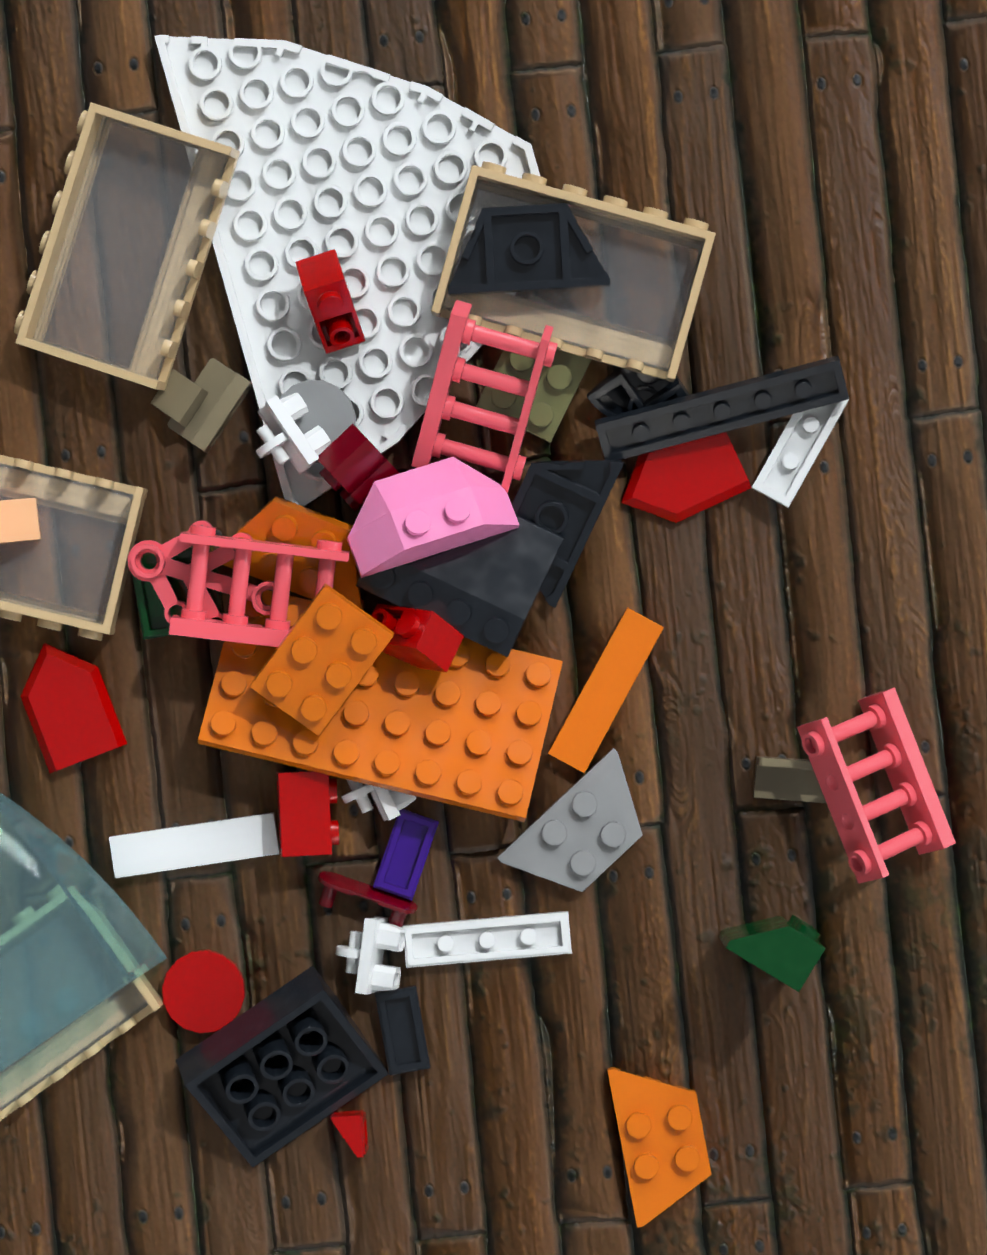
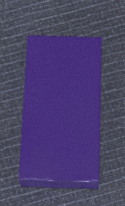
M406 809L399 810L400 816L396 818L373 887L413 900L439 821Z

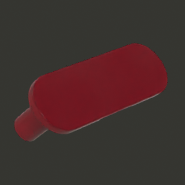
M323 871L319 873L318 881L324 887L318 903L323 907L331 908L333 906L337 891L351 896L354 894L377 902V905L392 909L388 923L399 927L403 926L406 914H414L417 911L418 906L412 900L374 888L372 885L334 872Z

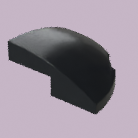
M618 367L587 394V398L601 413L609 417L690 394L677 374L674 382Z

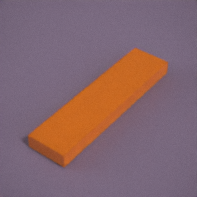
M628 607L626 608L548 754L583 773L586 772L664 628L663 626Z

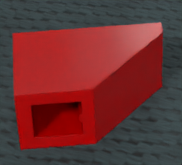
M333 249L296 261L302 287L325 353L328 354L365 342L366 340L336 250Z
M377 604L374 612L371 614L373 618L394 632L393 638L382 652L420 669L447 672L464 638L463 634L434 611Z

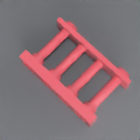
M456 300L450 314L411 466L418 468L428 465L432 457L440 459L441 455L455 457L458 460L505 472L501 487L508 493L512 479L520 481L527 457L521 456L519 453L543 366L551 368L558 343L550 341L554 327L546 325L540 343L476 325V320L469 319L472 304ZM472 341L536 359L530 381L467 364L465 358L459 357L462 343L470 345ZM461 380L525 397L520 418L457 402L455 396L449 395L452 381L460 383ZM452 417L515 435L510 455L506 456L446 439V434L439 433L442 419L450 421Z
M191 525L190 532H181L179 542L193 543L186 608L181 609V615H173L171 617L169 634L278 647L292 629L290 628L291 621H287L294 555L319 558L316 596L325 583L333 588L336 560L348 562L350 551L342 550V543L336 541L317 540L316 547L218 536L216 535L215 527ZM210 546L235 548L228 613L223 614V620L207 619V611H203ZM252 551L277 553L270 618L265 619V625L248 623L249 616H245Z
M895 687L858 700L863 714L831 727L828 718L825 717L797 727L802 740V747L809 757L848 856L849 866L854 872L858 884L888 876L889 872L884 860L914 846L918 854L921 855L942 850L956 844ZM869 729L878 753L846 766L838 743ZM885 768L893 792L862 806L853 782ZM900 807L909 830L877 845L868 821Z

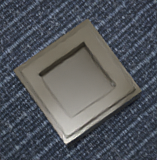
M173 369L165 391L159 390L151 404L186 427L209 392Z

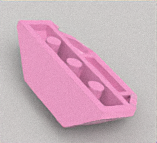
M450 457L374 481L347 537V542L360 577L363 578L519 528V522L507 492L499 483L455 457Z

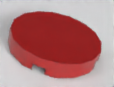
M209 949L192 951L178 958L167 971L162 986L163 1004L171 1019L183 1029L196 1033L216 1032L233 1021L241 1011L246 996L244 977L237 964L225 955Z

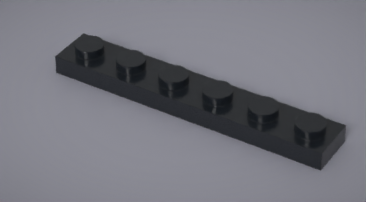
M837 355L595 420V426L605 460H622L850 398L840 359Z

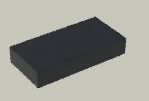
M413 985L396 990L375 992L389 1075L431 1068L417 986Z

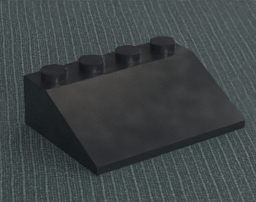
M516 515L519 528L370 576L359 577L356 586L400 607L434 611L463 634L464 637L508 657L514 648L564 537Z
M313 966L176 1059L184 1085L252 1168L389 1074L387 1068L335 993Z

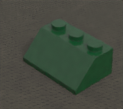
M793 914L789 921L781 916H775L722 929L718 936L725 948L800 992L826 949L818 941L821 934L813 926Z

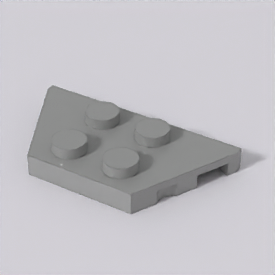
M612 748L497 857L499 861L583 892L643 835L618 752Z

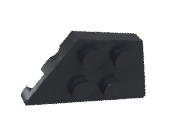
M567 203L482 208L473 233L448 287L449 296L610 287L611 283L609 275L599 262L590 242L580 229Z
M621 460L532 461L512 503L516 515L564 537L540 589L547 603L554 608L565 589L622 469L624 462Z

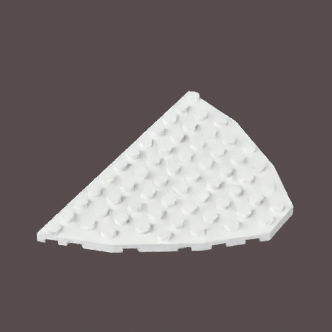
M154 36L181 131L240 151L212 243L259 410L265 406L268 400L276 395L280 398L295 384L306 380H324L339 387L348 396L356 413V427L383 454L401 441L425 413L449 322L448 319L432 315L431 310L472 165L481 167L482 162L485 161L506 167V174L522 179L523 173L540 176L532 145L518 136H514L501 129L493 122L468 108H464L449 100L443 94L428 86L413 81L409 82L339 57L325 55L286 40ZM185 145L191 168H193L198 149ZM478 189L456 270L482 208L533 204ZM335 249L366 341L326 354L295 262ZM509 292L505 294L515 296L517 292ZM472 341L470 345L462 343L459 357L465 358L467 363L483 344ZM273 457L284 499L305 507L332 488L319 474L324 468L321 463H314L311 468L299 474L290 459L284 464L279 465Z

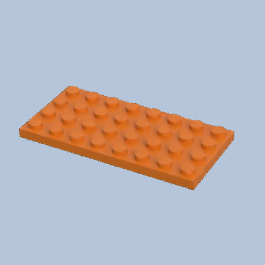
M265 590L262 593V601L266 605H271L273 591ZM289 595L287 621H291L290 628L295 625L312 602L311 600ZM246 600L245 616H249L248 623L265 625V619L270 618V615H263L257 612L253 607L252 601ZM465 637L447 672L420 669L381 652L318 736L250 688L251 682L277 647L224 641L201 725L198 744L525 822L563 661L512 649L508 657Z

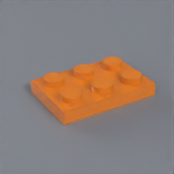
M325 583L251 682L250 688L319 736L393 638L394 632Z

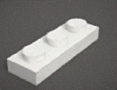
M849 399L793 414L754 482L752 489L789 508Z

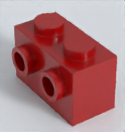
M313 771L277 772L280 856L332 855V845H339L338 820H331L330 804L337 803L338 799L336 778L329 779V775Z

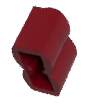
M351 424L318 456V461L324 466L319 474L335 491L341 486L344 487L339 495L355 512L363 506L374 481L399 474L354 424Z

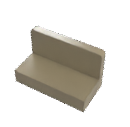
M214 358L208 361L194 382L209 393L188 425L185 427L172 418L167 424L171 430L206 453H209L253 386L249 380Z
M756 755L754 798L826 803L810 760Z

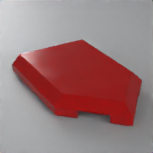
M727 432L638 455L621 503L678 523L752 487Z
M44 643L20 697L49 773L128 744L99 667Z

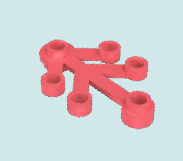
M199 520L192 524L213 527L204 520ZM243 532L237 533L232 536L235 538L243 537L245 539L253 540V538L249 534ZM180 535L164 544L154 540L141 541L132 547L127 560L129 570L135 578L151 582L165 608L164 617L169 624L172 606L179 605L182 608H186V603L177 599L167 576L183 580L187 589L189 585L191 563L186 564L171 559L193 546V543L179 542ZM219 547L209 553L203 611H207V619L218 617L223 620V613L219 612L207 588L230 595L232 577L213 572L212 570L234 559V548ZM152 553L155 555L157 563L153 569L143 566L142 557L144 554ZM265 581L259 585L248 582L246 600L252 601L253 607L257 612L263 615H270L271 605H266L262 601V593L265 590H273L274 581Z

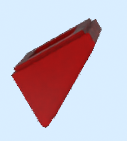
M364 1110L333 1112L330 1119L357 1158L364 1157L369 1150L366 1112Z

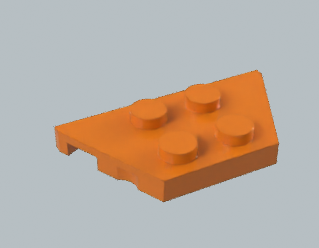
M275 496L257 515L248 520L237 531V533L249 534L253 540L316 547L317 540L341 542L342 550L350 551L348 562L336 560L333 589L364 611V600L361 599L360 588L356 586L360 574L347 542V537L353 525ZM253 551L249 575L263 581H274L277 553ZM294 555L291 592L312 600L315 598L319 558ZM234 559L223 565L233 569Z
M611 1067L607 1068L636 1225L639 1228L645 1226L711 1176L712 1173L696 1091Z

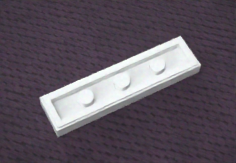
M274 812L109 837L115 878L280 854Z
M568 911L402 926L407 931L404 946L406 968L572 954Z

